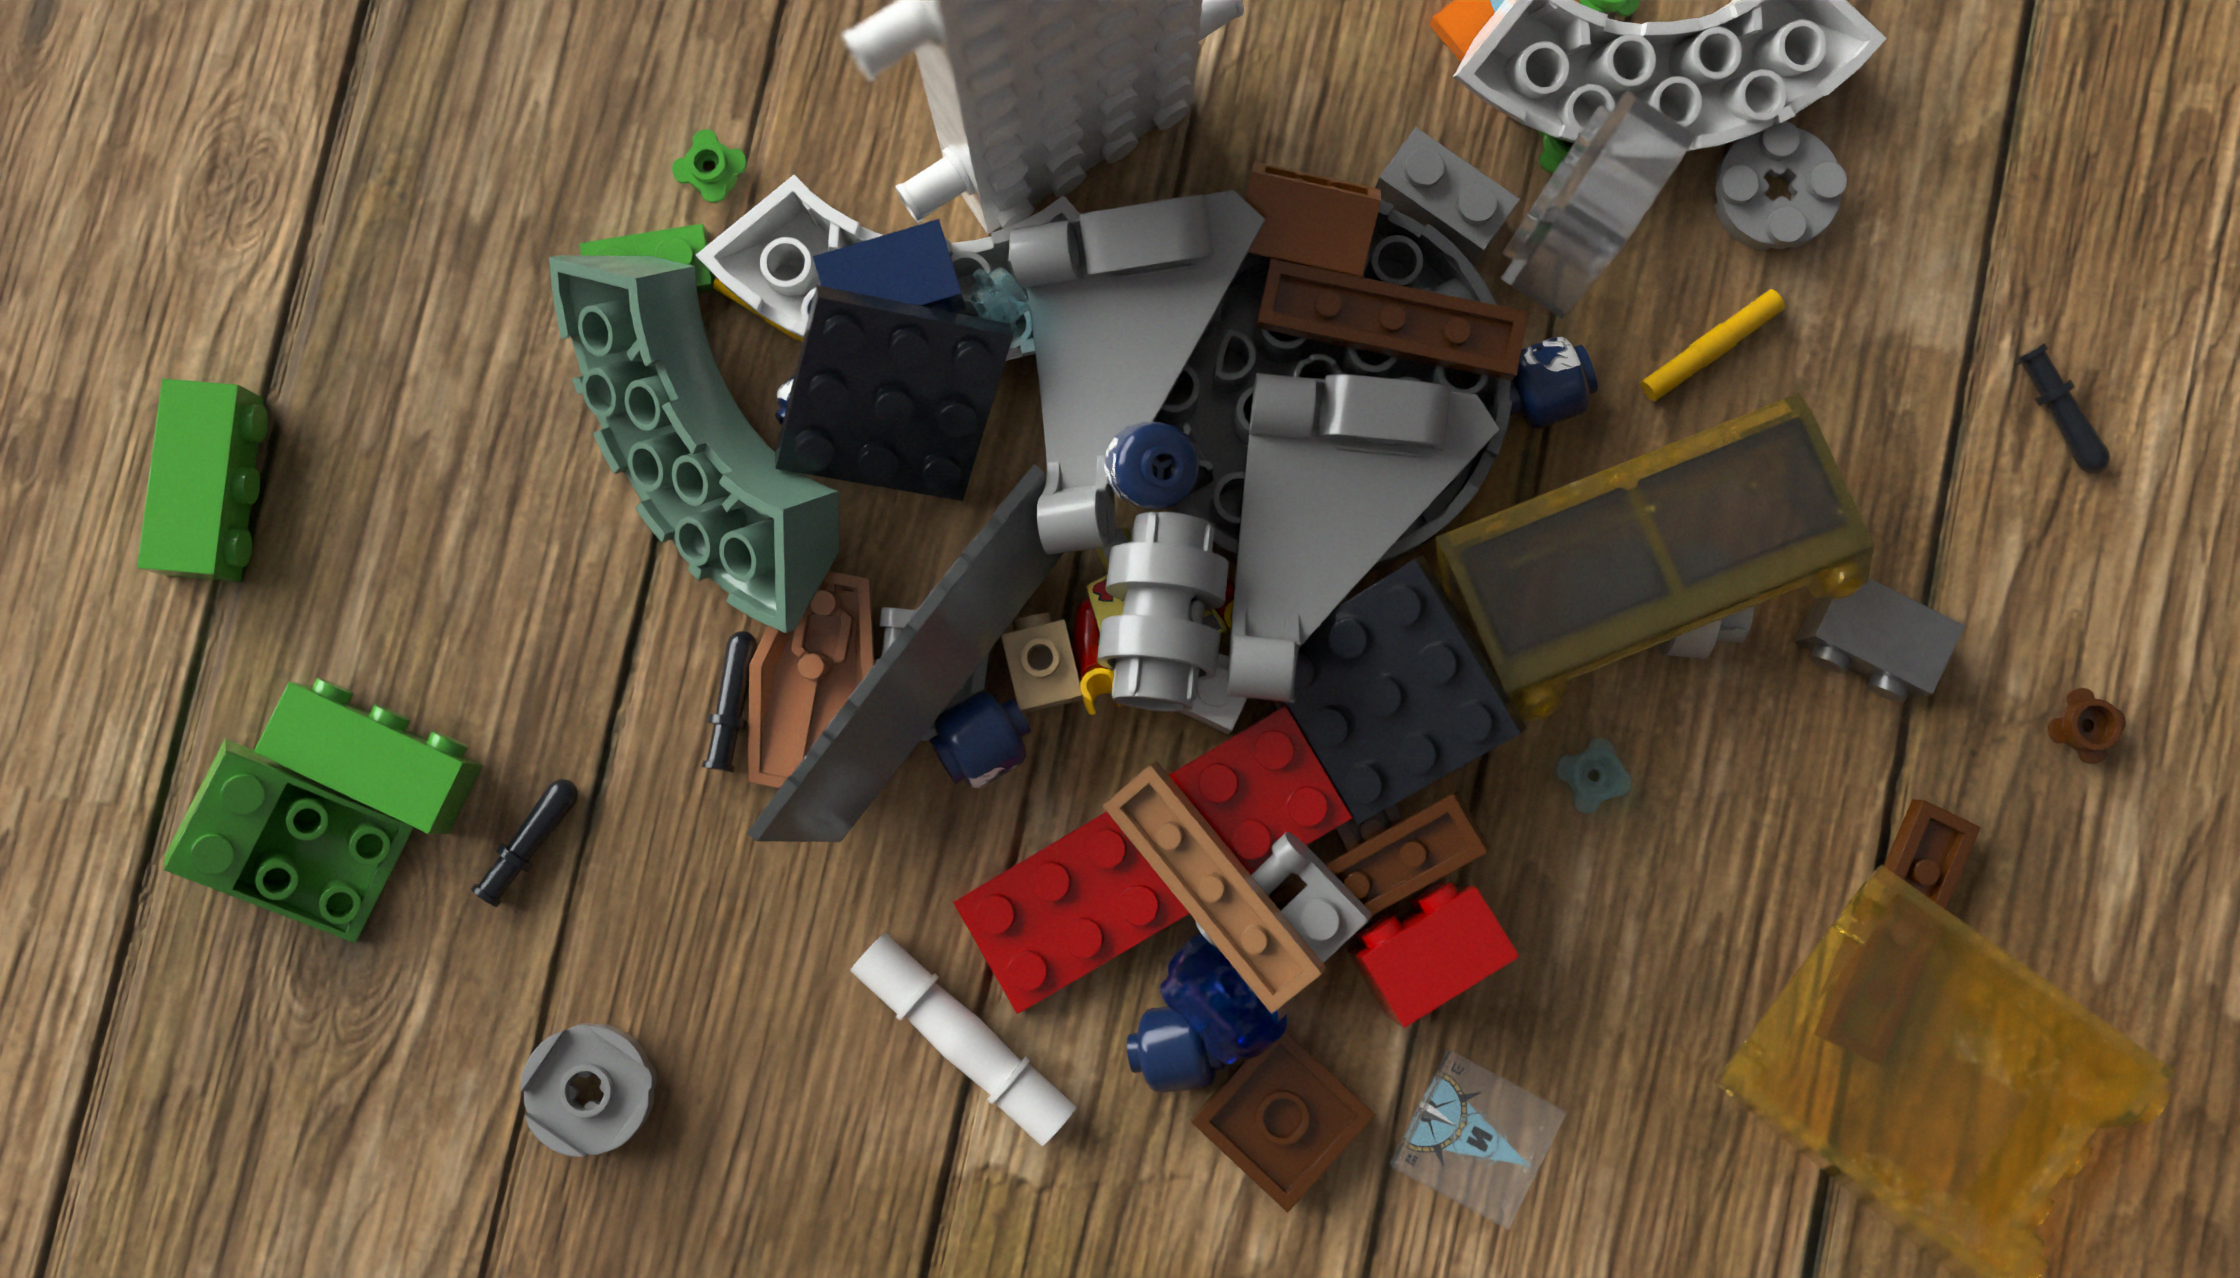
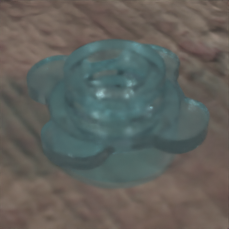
M997 267L987 274L983 269L979 268L973 273L977 281L972 285L974 294L971 295V301L974 308L984 319L1009 323L1014 334L1018 330L1015 322L1030 309V303L1025 292L1015 278L1005 269Z
M1594 739L1590 741L1587 750L1576 756L1564 755L1556 764V774L1560 779L1567 781L1574 794L1573 805L1580 812L1593 813L1598 810L1600 802L1613 796H1625L1631 789V776L1624 771L1622 763L1614 755V745L1606 739ZM1592 769L1599 773V779L1596 782H1592L1588 778V773Z

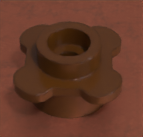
M2087 688L2074 689L2068 693L2066 697L2068 705L2060 717L2054 718L2049 722L2048 735L2053 742L2058 744L2066 743L2078 751L2079 758L2084 763H2099L2106 758V749L2113 746L2119 740L2126 726L2125 716L2111 703L2095 699L2094 693ZM2084 720H2088L2091 723V730L2089 732L2084 731L2082 728Z

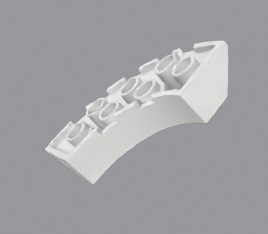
M1505 0L1474 38L1453 78L1490 106L1521 124L1557 139L1595 149L1626 153H1678L1715 147L1748 137L1796 116V113L1821 97L1829 95L1848 79L1887 38L1847 0H1733L1715 13L1704 17L1673 22H1646L1644 24L1607 18L1608 14L1596 11L1574 0Z
M793 175L697 253L696 256L727 289L750 307L793 334L804 338L816 285L821 286L812 256L883 236V234L860 226L859 222L830 207ZM1064 195L1044 210L1024 221L999 231L991 232L990 237L951 243L950 239H945L966 306V310L956 313L1009 323L1013 338L1006 361L1036 354L1027 287L1021 288L1018 285L1011 264L1009 250L1010 231L1016 228L1079 218L1080 213Z

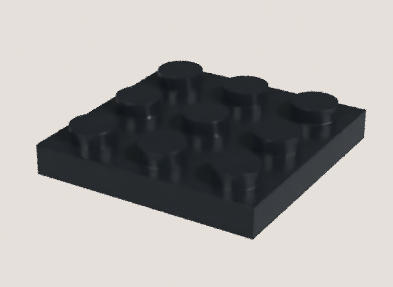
M816 285L775 452L776 469L963 501L1012 342L1013 333L1010 324Z
M1424 556L1412 560L1336 607L1299 647L1294 683L1295 701L1294 703L1284 702L1357 825L1516 737L1527 729L1526 724Z

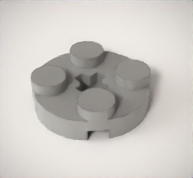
M1783 121L1754 135L1738 139L1726 152L1714 173L1713 185L1716 182L1715 193L1718 200L1714 206L1717 217L1726 231L1747 247L1762 251H1768L1770 248H1789L1788 250L1800 248L1817 237L1834 219L1840 207L1841 193L1846 188L1847 176L1842 166L1837 163L1833 153L1819 138L1806 130L1796 128L1795 125L1788 121ZM1771 175L1774 178L1779 176L1784 178L1789 184L1790 201L1783 196L1778 197L1775 201L1770 200L1765 195L1770 185L1764 177Z
M582 1023L551 1035L533 1051L526 1062L521 1076L520 1093L524 1092V1104L528 1112L524 1116L529 1129L545 1146L567 1156L599 1155L620 1147L639 1132L649 1117L654 1103L657 1071L655 1066L649 1061L642 1046L628 1033L614 1026ZM594 1073L601 1079L599 1088L604 1092L602 1101L591 1100L585 1106H582L576 1101L580 1090L573 1084V1081L577 1075L587 1078Z

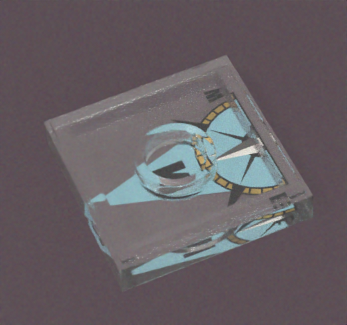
M1447 1049L1390 1165L1392 1168L1500 1226L1509 1229L1567 1112Z

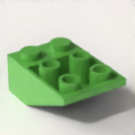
M225 739L165 854L164 871L356 943L414 827L256 754L250 748Z

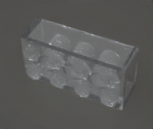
M1627 90L1612 112L1599 105L1502 254L1512 260V262L1500 279L1563 319L1623 248L1697 135Z

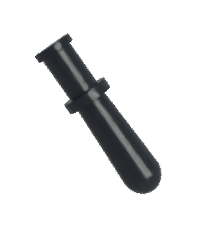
M2044 343L2016 358L2017 364H2022L2040 394L2034 398L2038 406L2044 404L2047 406L2079 468L2090 474L2104 471L2110 463V452L2071 394L2070 390L2075 388L2071 379L2064 382L2046 352L2048 349L2046 344Z
M746 631L734 633L726 644L716 714H709L707 722L714 725L707 760H703L702 763L703 768L734 773L735 766H732L738 732L739 729L745 730L747 721L741 719L749 689V664L758 648L756 638Z
M559 779L547 787L508 845L501 843L496 849V852L500 855L480 883L473 885L471 888L473 893L494 907L500 905L502 902L500 898L520 871L529 872L533 866L530 858L576 804L578 790L573 782L567 779Z

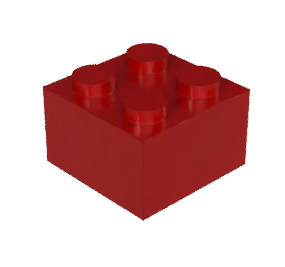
M1440 880L1409 899L1414 908L1398 919L1396 916L1389 918L1388 914L1382 915L1360 928L1354 934L1359 943L1348 949V954L1386 1016L1402 1027H1407L1519 957L1476 886L1454 884L1452 881L1444 884Z

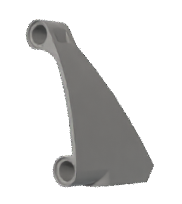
M1236 190L1079 214L1077 219L1016 228L1010 231L1009 250L1011 264L1018 285L1021 288L1027 287L1038 368L1047 475L1044 492L1038 499L1037 523L1040 540L1046 554L1114 546L1116 541L1114 491L1108 484L1104 469L1106 451L1114 437L1127 426L1141 422H1154L1266 220Z
M1256 373L1237 555L1227 696L1294 703L1295 671L1299 647L1445 487L1499 431L1498 426L1477 394L1450 392V387L1435 383L1368 376L1328 375L1323 380Z

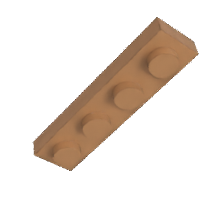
M1158 761L1149 765L1102 805L1271 1014L1320 976L1327 968Z

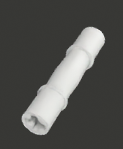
M886 932L867 949L851 968L850 972L897 1014L896 1018L899 1021L906 1017L949 1062L990 1094L987 1101L991 1105L995 1103L1041 1146H1044L1075 1111L1077 1106L1029 1064L1031 1060L1027 1056L1020 1060L978 1016L936 983L940 978L936 973L932 975Z

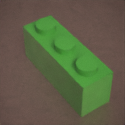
M162 378L137 568L170 577L241 582L243 567L249 563L252 554V537L248 531L250 507L256 502L260 491V476L255 468L258 444L264 440L268 428V416L263 406V397L236 384Z
M317 677L313 686L288 682L254 753L427 834H450L483 766L464 756L468 749L466 744L436 731H432L428 739L407 730L411 722L410 718L377 704H374L371 712L350 703L354 695L352 691L328 680Z

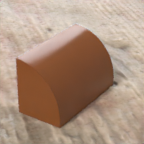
M1254 161L1245 200L1266 220L1254 240L1249 253L1362 277L1381 203V190Z

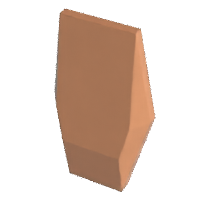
M828 571L795 630L785 633L771 626L767 627L749 664V783L780 788L786 779L792 775L811 750V746L875 664L872 581L870 578Z

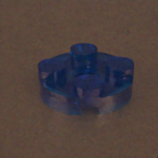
M1202 934L1191 938L1171 958L1168 965V977L1160 985L1162 998L1172 1010L1181 1013L1190 1027L1204 1039L1207 1050L1216 1060L1231 1064L1239 1057H1258L1284 1034L1287 1028V1014L1280 1020L1277 1010L1271 1014L1218 947L1209 943Z

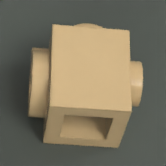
M1041 613L1013 621L1014 632L1002 634L1001 637L1018 707L1022 714L1083 700L1065 620L1052 622L1050 613Z

